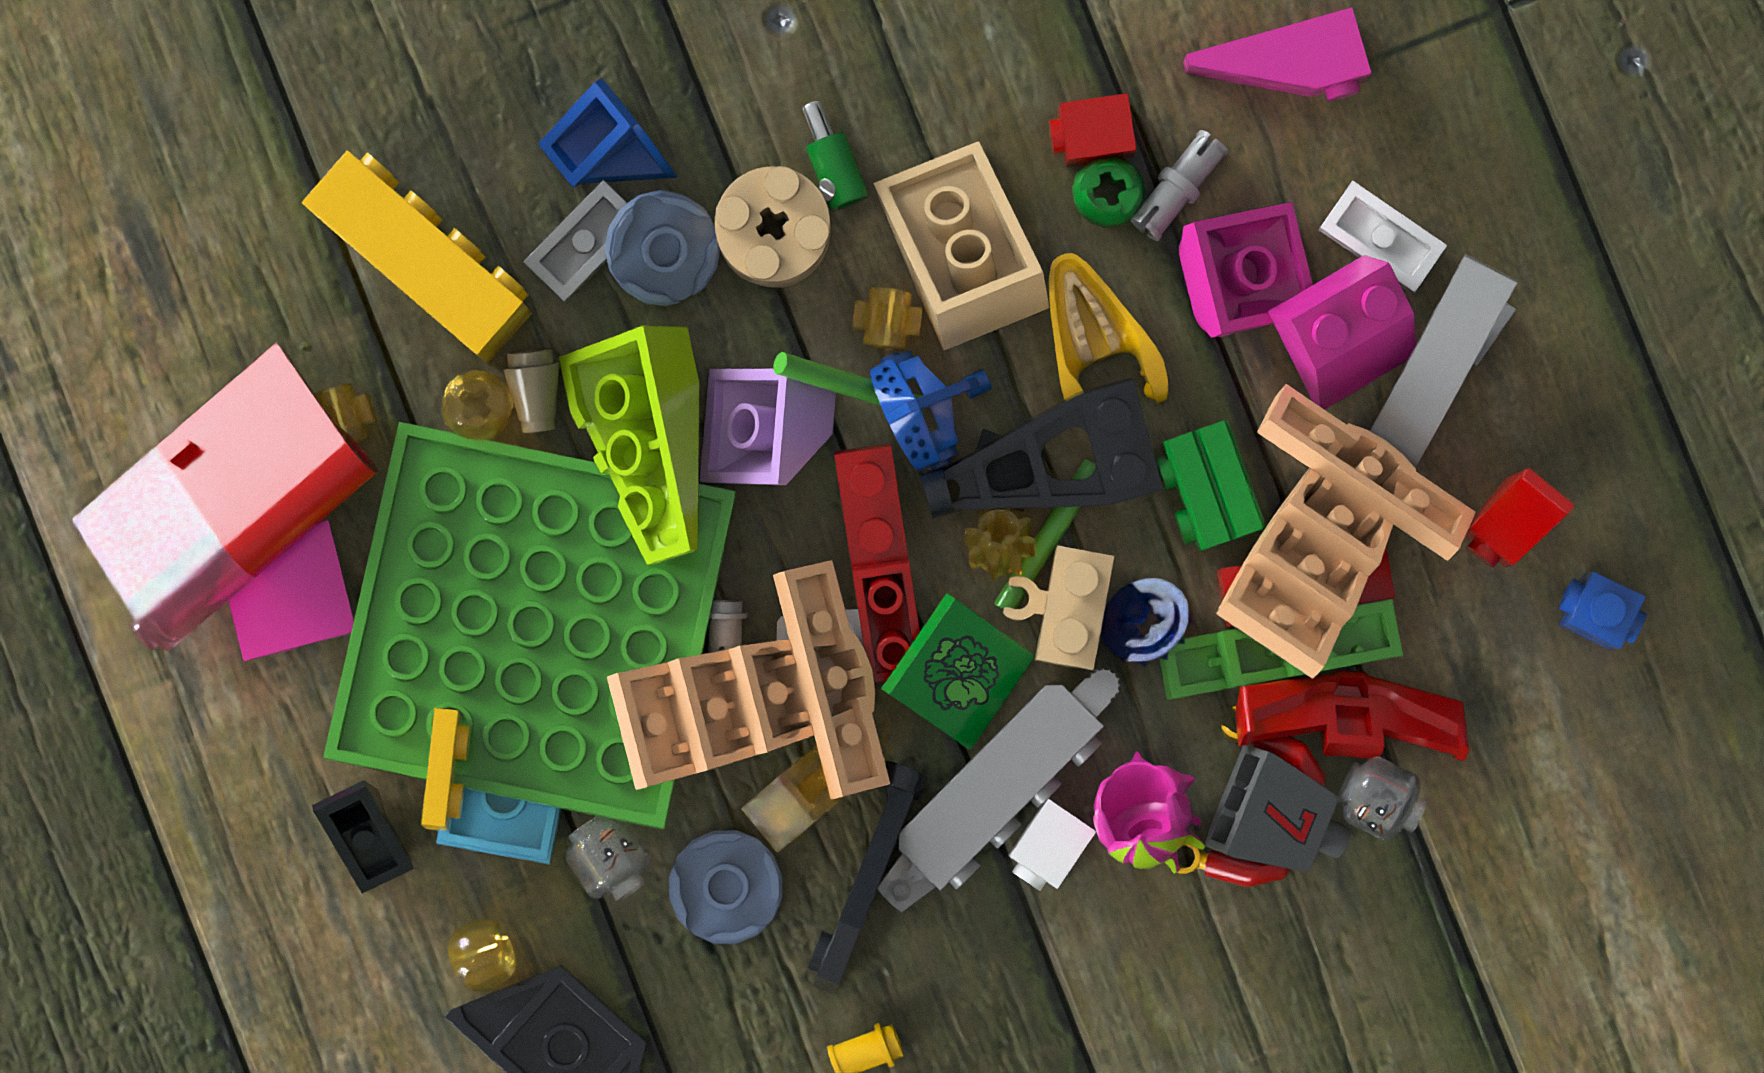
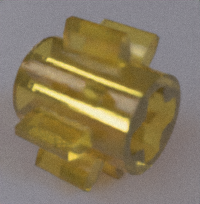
M870 287L868 302L855 301L852 330L864 331V346L903 351L906 349L907 336L919 338L923 308L911 307L912 292L892 288Z
M352 383L331 387L313 394L340 434L346 431L358 443L369 439L365 425L377 422L370 395L362 394L356 396Z
M1009 509L992 510L988 513L979 510L978 529L965 528L964 531L965 546L971 549L969 551L970 567L977 568L982 566L984 570L990 573L992 580L1012 572L1018 576L1021 575L1022 557H1035L1036 554L1035 539L1029 537L1031 533L1030 518L1018 519Z

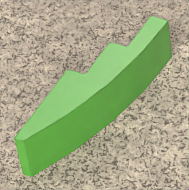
M1393 600L1357 605L1354 615L1341 628L1325 667L1321 671L1403 656ZM1238 628L1156 644L1167 700L1305 674Z

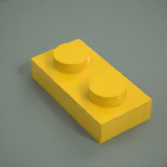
M434 709L421 824L425 829L449 831L450 818H461L464 784L454 783L457 760L467 761L471 728L470 726L461 725L462 716L458 710Z

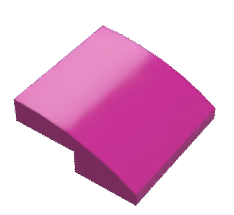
M329 520L319 522L256 577L244 571L228 554L225 548L216 550L244 662L351 634L354 619Z

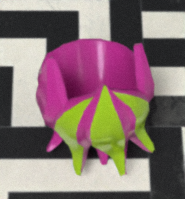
M1138 751L1135 752L1130 762L1115 769L1110 777L1101 782L1094 803L1095 814L1093 822L1099 841L1107 848L1108 854L1122 864L1131 862L1134 868L1150 869L1165 862L1175 874L1180 870L1177 850L1181 846L1188 844L1204 850L1206 846L1203 841L1188 828L1190 824L1201 825V819L1192 812L1191 800L1186 796L1188 788L1195 782V779L1191 775L1181 774L1168 766H1153L1145 761Z

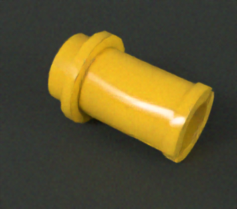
M880 1023L874 1024V1031L836 1045L827 1046L834 1072L861 1073L885 1063L890 1068L895 1066L894 1060L904 1057V1053L893 1024L882 1027Z

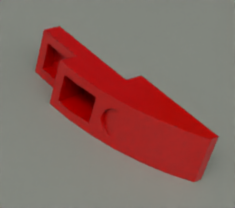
M891 443L834 451L863 645L872 667L874 683L887 681L920 633Z

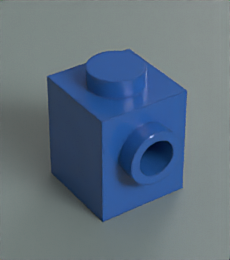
M1594 571L1582 574L1580 581L1575 578L1570 581L1561 598L1558 609L1564 611V614L1558 626L1608 650L1621 649L1624 641L1630 644L1634 643L1644 625L1647 613L1640 610L1646 596Z

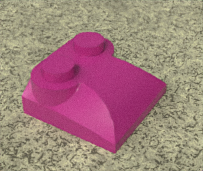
M1292 202L1205 219L1183 226L1182 239L1179 245V257L1195 319L1211 338L1224 337L1236 332L1274 324L1268 311L1313 285Z

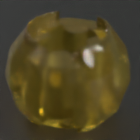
M470 370L457 375L448 383L441 399V413L445 425L452 433L468 440H490L506 429L513 414V399L509 387L499 376L485 370ZM484 392L488 393L490 396L486 400V405L491 409L489 415L483 418L476 414L470 420L466 419L464 416L469 408L463 403L465 397L469 394L480 397Z
M489 919L471 920L457 928L449 938L447 950L450 963L456 976L463 975L465 979L464 987L473 991L494 990L507 982L515 972L516 957L508 934L500 935L499 923Z

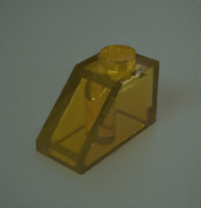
M816 745L745 804L741 810L778 853L845 796L835 799L830 798Z

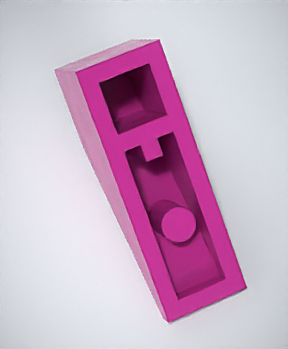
M1352 7L1186 54L1183 61L1185 72L1189 75L1307 97L1325 93L1327 101L1343 99L1361 92L1359 83L1366 82L1371 74Z

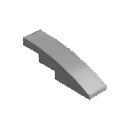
M1467 254L1464 255L1444 295L1440 302H1438L1370 429V432L1385 439L1400 451L1415 468L1517 284L1516 279Z

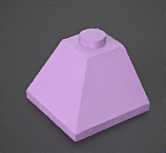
M709 369L700 483L787 485L833 434L836 392L776 375L774 369Z

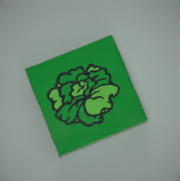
M946 593L881 689L971 751L1035 655Z

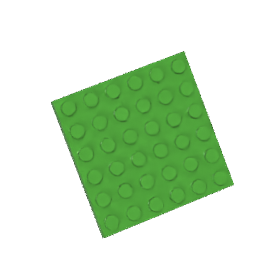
M399 422L323 758L333 762L426 781L434 709L458 710L462 716L461 725L470 726L471 728L467 761L457 760L454 783L464 784V789L665 830L675 780L638 790L635 789L607 676L703 653L712 603L715 597L735 504L736 491L698 483V550L655 565H647L618 508L620 495L610 475L601 474L595 462Z

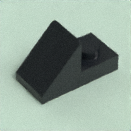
M365 780L312 805L314 814L362 894L414 869L409 853L386 815L378 789Z

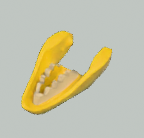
M1065 253L1058 256L1052 261L1050 266L1049 301L1059 380L1064 400L1075 393L1083 391L1079 383V376L1083 369L1109 356L1119 353H1130L1136 358L1141 369L1140 375L1145 379V396L1154 400L1156 404L1166 401L1168 395L1167 372L1164 360L1150 337L1086 261L1073 253Z

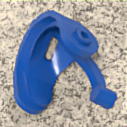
M911 350L904 353L898 351L880 360L881 364L870 369L871 380L885 417L908 460L916 471L919 472L928 469L934 471L950 464V459L959 455L956 449L958 440L954 429L951 398L966 393L968 398L972 399L992 390L983 369L961 378L960 382L946 387L923 364L919 356H913ZM908 379H916L922 391V397L915 398L907 383ZM925 408L930 409L938 429L933 432L929 431L922 414V410Z

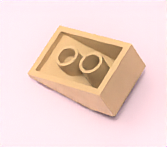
M979 141L874 183L876 193L921 303L944 351L1050 308L1043 271Z

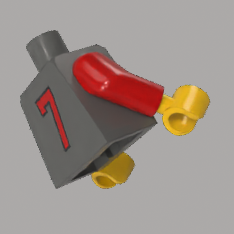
M1236 706L1232 707V711H1236ZM1221 725L1224 736L1228 740L1238 743L1237 733ZM1292 736L1253 741V746H1242L1204 840V845L1212 850L1209 853H1205L1201 849L1184 844L1193 850L1195 860L1191 866L1179 864L1180 870L1177 873L1187 874L1198 868L1205 870L1206 877L1243 887H1254L1283 880L1291 869L1307 872L1312 867L1317 852L1332 858L1340 857L1348 846L1350 830L1347 826L1331 820L1337 805V796L1324 787L1325 773L1308 746Z

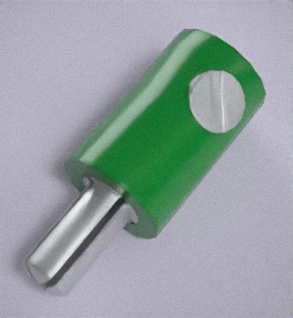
M814 101L808 103L803 107V112L815 142L807 145L805 148L820 184L819 191L826 200L830 212L847 208L867 199L869 193L845 132L833 134L821 102Z

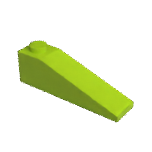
M643 325L560 356L559 361L570 413L578 429L587 430L598 452L593 459L600 473L610 475L620 495L618 508L646 564L655 565L697 551L699 379L688 327Z

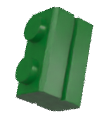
M1228 419L1161 443L1160 447L1163 455L1155 459L1164 489L1175 488L1183 509L1174 512V517L1185 545L1195 542L1199 553L1266 528Z

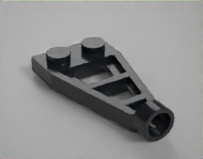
M1132 377L1075 393L949 466L920 474L932 518L955 513V511L1108 506L1164 490ZM1077 427L1083 429L1088 434L1096 462L1094 472L1084 479L1060 480L1051 477L1045 471L1041 458L1044 445L1051 438L1069 428ZM1022 450L1026 452L1034 475L1033 483L1026 488L996 491L991 488L986 476L988 464L1014 451ZM950 479L955 480L960 487L958 496L953 499L950 497L946 483Z
M885 761L890 784L881 787L886 791L887 802L834 934L822 931L807 968L818 973L813 986L831 994L835 993L912 800H919L927 777L922 773L896 762Z

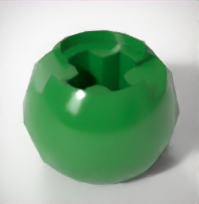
M1116 156L1099 157L1085 163L1076 174L1072 186L1073 202L1080 215L1091 224L1104 228L1118 227L1132 220L1131 218L1141 208L1145 197L1144 181L1137 168L1126 159ZM1108 177L1112 185H1122L1124 191L1118 194L1116 205L1109 206L1105 198L1096 199L1093 192L1099 189L1101 178Z

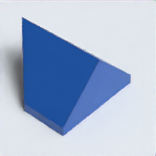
M602 78L590 86L538 143L573 188L579 184L601 183L603 180L605 182L678 178L637 120Z

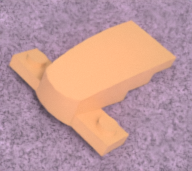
M1286 384L1275 396L1257 433L1308 466L1309 469L1289 493L1262 532L1236 575L1216 614L1311 678H1314L1325 667L1341 628L1354 615L1368 576L1380 565L1393 524L1448 561L1460 549L1476 512L1416 472V468L1408 459L1385 439L1367 429L1350 423L1345 424Z
M832 560L786 570L773 575L789 639L738 646L728 650L679 658L666 663L607 676L636 790L766 753L813 735L815 736L831 799L890 784L872 715L875 708V685L872 667L864 647L854 631L850 630Z

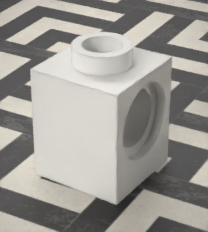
M1047 799L1008 854L1009 857L1018 862L1012 872L1039 891L1042 890L1046 882L1058 889L1096 831Z

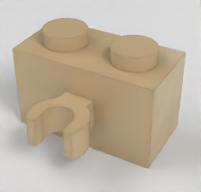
M1057 545L1054 551L1047 591L1039 590L1036 584L1026 577L1015 576L1009 578L1008 585L1024 589L1028 594L1029 600L1028 604L1022 609L1004 607L1003 615L1017 621L1025 620L1033 614L1042 615L1034 661L1086 671L1094 670L1114 556Z

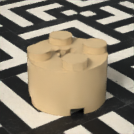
M770 166L751 170L730 184L716 208L715 233L725 261L739 277L760 286L785 288L805 280L821 265L830 243L831 223L826 201L813 182L786 166ZM772 215L776 221L783 218L787 220L782 226L784 231L783 238L775 240L771 234H766L763 237L758 234L764 229L762 220L765 217Z

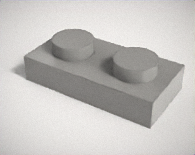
M603 180L523 262L563 302L567 303L607 262L605 244L608 227L620 208L626 205L627 202Z

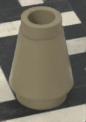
M536 348L507 353L508 367H504L503 371L518 419L521 422L522 433L556 429L555 417L560 362L553 360L552 348Z

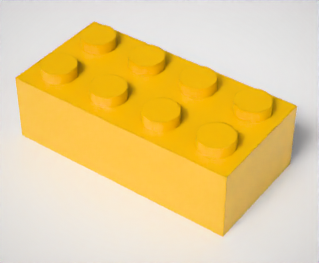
M347 150L301 203L488 365L532 315V312L523 302L529 294L499 266L491 274L480 264L486 257L458 230L454 228L448 236L440 231L437 226L443 220L437 215V212L413 191L410 190L404 198L395 192L394 189L400 182L369 153H366L359 161Z

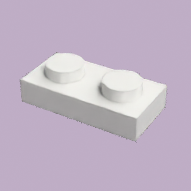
M1354 181L1350 183L1318 229L1358 258L1366 255L1389 262L1400 286L1411 294L1416 292L1447 247L1445 243Z

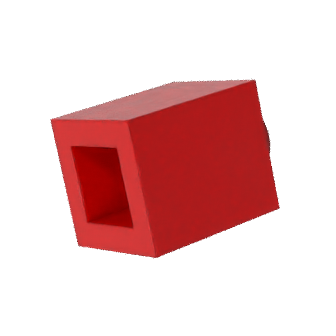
M1128 93L1059 103V119L1049 120L1053 154L1064 153L1066 167L1084 165L1088 161L1099 157L1116 156L1123 159L1134 157L1136 144Z

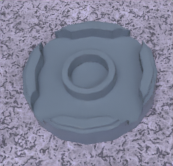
M657 190L638 195L620 208L608 227L605 254L610 273L624 291L643 303L669 306L680 303L678 301L685 300L690 295H696L708 284L717 269L720 247L716 238L715 225L710 219L711 217L704 207L681 193Z
M714 830L693 839L677 856L669 876V899L678 920L694 935L714 944H737L758 935L774 919L783 897L782 872L774 854L758 838L738 830Z

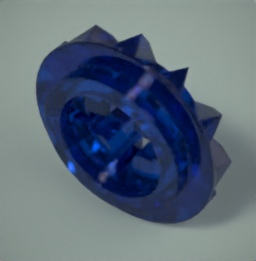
M1144 578L1131 582L1121 588L1111 598L1104 610L1101 627L1103 639L1108 648L1124 663L1132 661L1146 667L1148 661L1156 658L1168 660V654L1171 649L1177 644H1185L1184 633L1187 625L1193 623L1189 613V601L1177 586L1163 579ZM1151 608L1152 613L1160 621V624L1151 625L1149 634H1146L1145 638L1136 624L1146 621L1147 614L1150 613Z

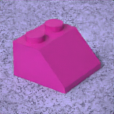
M1366 255L1268 311L1312 401L1324 410L1406 362L1416 346L1414 312L1390 263Z

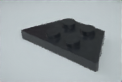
M563 965L453 1008L444 1016L446 1020L506 1073H639L648 1043L646 1039Z

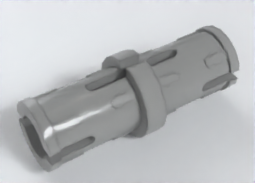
M1199 130L1196 138L1173 167H1165L1158 175L1160 183L1142 204L1138 212L1131 218V223L1142 233L1146 229L1149 231L1147 236L1152 240H1160L1163 232L1186 203L1194 204L1200 196L1198 188L1220 160L1228 154L1227 148L1217 138L1212 143L1209 141L1210 133Z

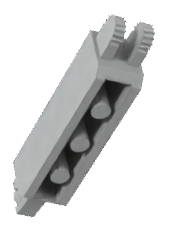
M1104 668L1100 669V671L1096 669L1094 673L1089 674V678H1084L1071 692L1063 685L1044 686L900 831L899 850L902 854L879 884L877 889L896 909L903 912L935 887L941 891L949 882L957 890L981 866L973 857L989 841L998 849L1021 825L1014 816L1029 801L1037 808L1041 806L1062 784L1055 775L1070 760L1079 767L1102 744L1095 736L1103 727L1096 717L1111 703L1110 699L1116 698L1115 694L1120 692L1118 687L1121 685L1118 684L1119 678H1116V673H1111L1110 669L1107 671Z

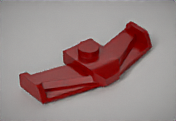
M1335 670L1333 673L1316 675L1314 678L1310 676L1242 686L1239 689L1235 711L1238 746H1247L1253 741L1321 731L1322 750L1325 756L1379 759L1385 747L1384 736L1452 754L1454 759L1465 761L1470 751L1463 701L1369 676L1365 671Z

